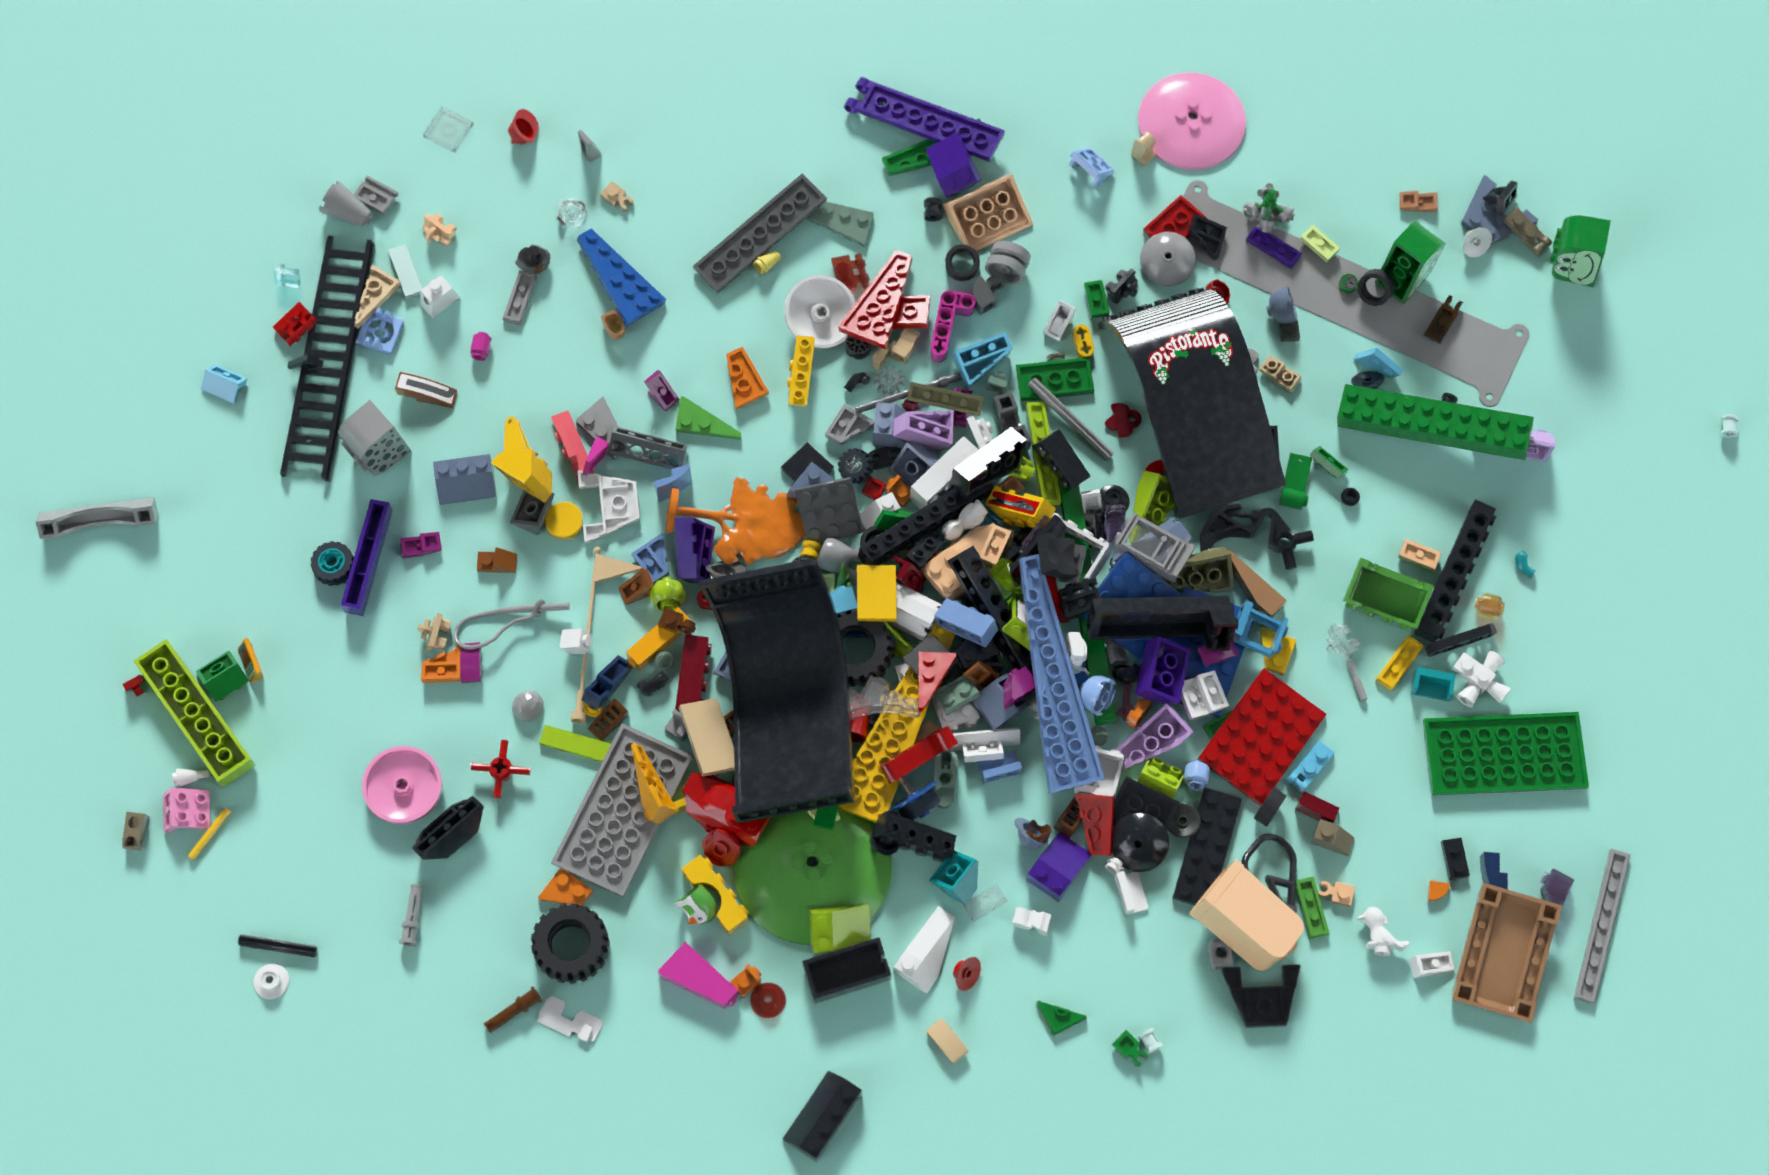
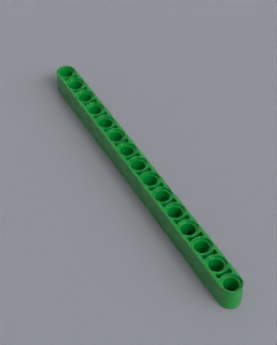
M1058 480L1063 520L1074 522L1078 525L1077 528L1083 531L1086 529L1079 485L1067 491V489L1060 485ZM1065 532L1066 538H1072L1075 544L1087 547L1080 582H1082V579H1084L1092 566L1089 544ZM1078 616L1081 637L1087 646V659L1085 663L1086 669L1089 671L1088 679L1092 676L1100 675L1110 678L1104 639L1089 640L1086 628L1087 620L1082 616ZM1112 701L1107 710L1103 708L1101 711L1102 715L1097 716L1094 714L1095 725L1116 723L1114 701Z

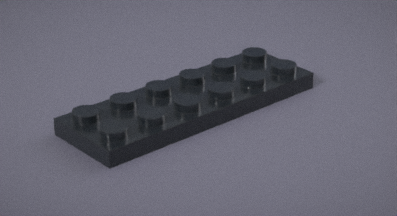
M1204 787L1197 810L1201 819L1200 827L1195 834L1189 837L1172 899L1195 906L1221 874L1242 798Z

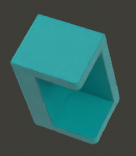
M1417 667L1413 673L1410 694L1449 702L1453 696L1456 674Z

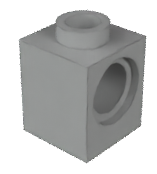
M1214 939L1213 942H1210L1208 946L1210 970L1232 967L1231 948L1221 939ZM1222 950L1225 953V957H1217L1215 951Z

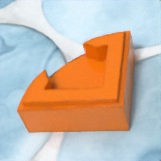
M1430 880L1427 901H1436L1442 898L1448 892L1450 883Z

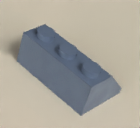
M490 454L434 461V476L439 504L444 505L497 497L494 469L491 464Z

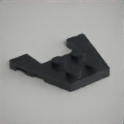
M1300 964L1281 966L1283 986L1245 988L1242 987L1240 967H1222V975L1245 1028L1287 1026L1297 978L1300 972Z

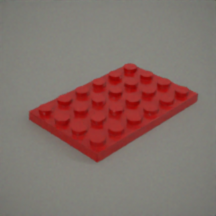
M1263 668L1197 760L1207 764L1209 769L1261 806L1272 788L1279 782L1327 714Z

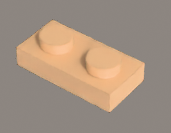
M995 524L993 525L980 553L984 563L994 567L997 566L1011 536V531Z
M1405 539L1398 558L1434 572L1441 552Z

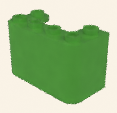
M1359 558L1343 602L1346 603L1345 607L1357 610V607L1364 610L1363 614L1374 617L1375 614L1379 615L1384 622L1392 624L1394 621L1400 623V628L1412 631V628L1417 629L1434 585L1419 582L1417 579L1384 568L1378 564H1372L1369 560Z

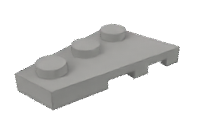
M603 396L576 419V423L594 441L597 437H600L610 443L614 426L618 427ZM614 440L613 449L622 450L625 448L622 442ZM608 453L614 460L619 457L618 455Z

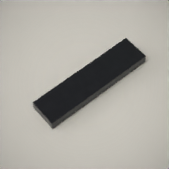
M1054 515L1007 570L1006 574L1018 586L1022 582L1019 559L1039 554L1037 537L1048 532L1056 537H1060L1068 527L1060 517Z

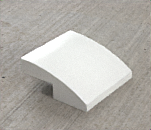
M1215 670L1184 681L1181 700L1189 720L1209 715L1229 706Z

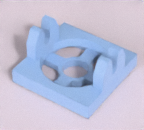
M1091 148L1076 150L1070 155L1072 159L1069 165L1076 167L1079 164L1094 178L1091 184L1094 188L1099 187L1108 176H1112L1115 172Z
M378 308L362 325L356 345L392 355L404 324L403 319L393 317L392 313L388 310L383 313ZM382 320L380 326L376 328L368 327L372 322ZM388 322L393 326L394 333L387 332L386 325ZM379 329L385 331V335L381 338L375 336V332ZM366 333L373 334L374 342L370 337H366ZM386 338L390 339L388 342L384 344L380 342L382 340H385Z

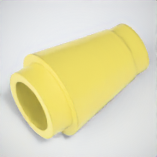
M775 250L757 257V260L753 262V266L759 274H766L781 260V256Z

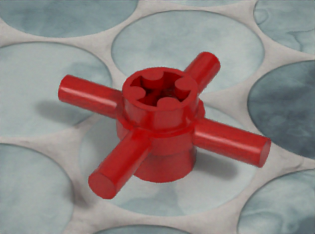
M501 740L499 757L493 759L490 764L471 763V770L489 772L491 777L495 779L493 798L497 799L501 798L503 782L508 781L512 774L529 776L531 774V768L512 766L511 762L506 758L508 740ZM497 767H506V769L501 770V774L497 773Z

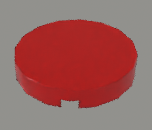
M725 829L711 830L703 839L702 848L704 849V855L716 866H731L738 860L741 854V845L738 838Z

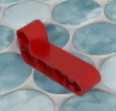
M946 726L926 736L879 767L890 784L939 753L954 747L958 742L949 726Z

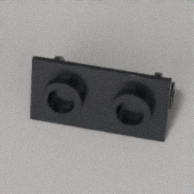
M1103 508L1097 510L1086 509V527H1092V530L1089 531L1094 534L1093 537L1098 540L1101 537L1106 541L1107 535L1104 530L1105 515Z

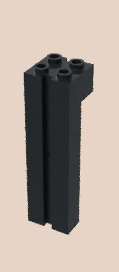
M1229 596L1092 598L1086 628L1089 640L1155 638L1157 636L1162 638L1203 637L1206 651H1229L1231 643L1234 642L1235 629H1238V619L1234 616V605L1230 603Z

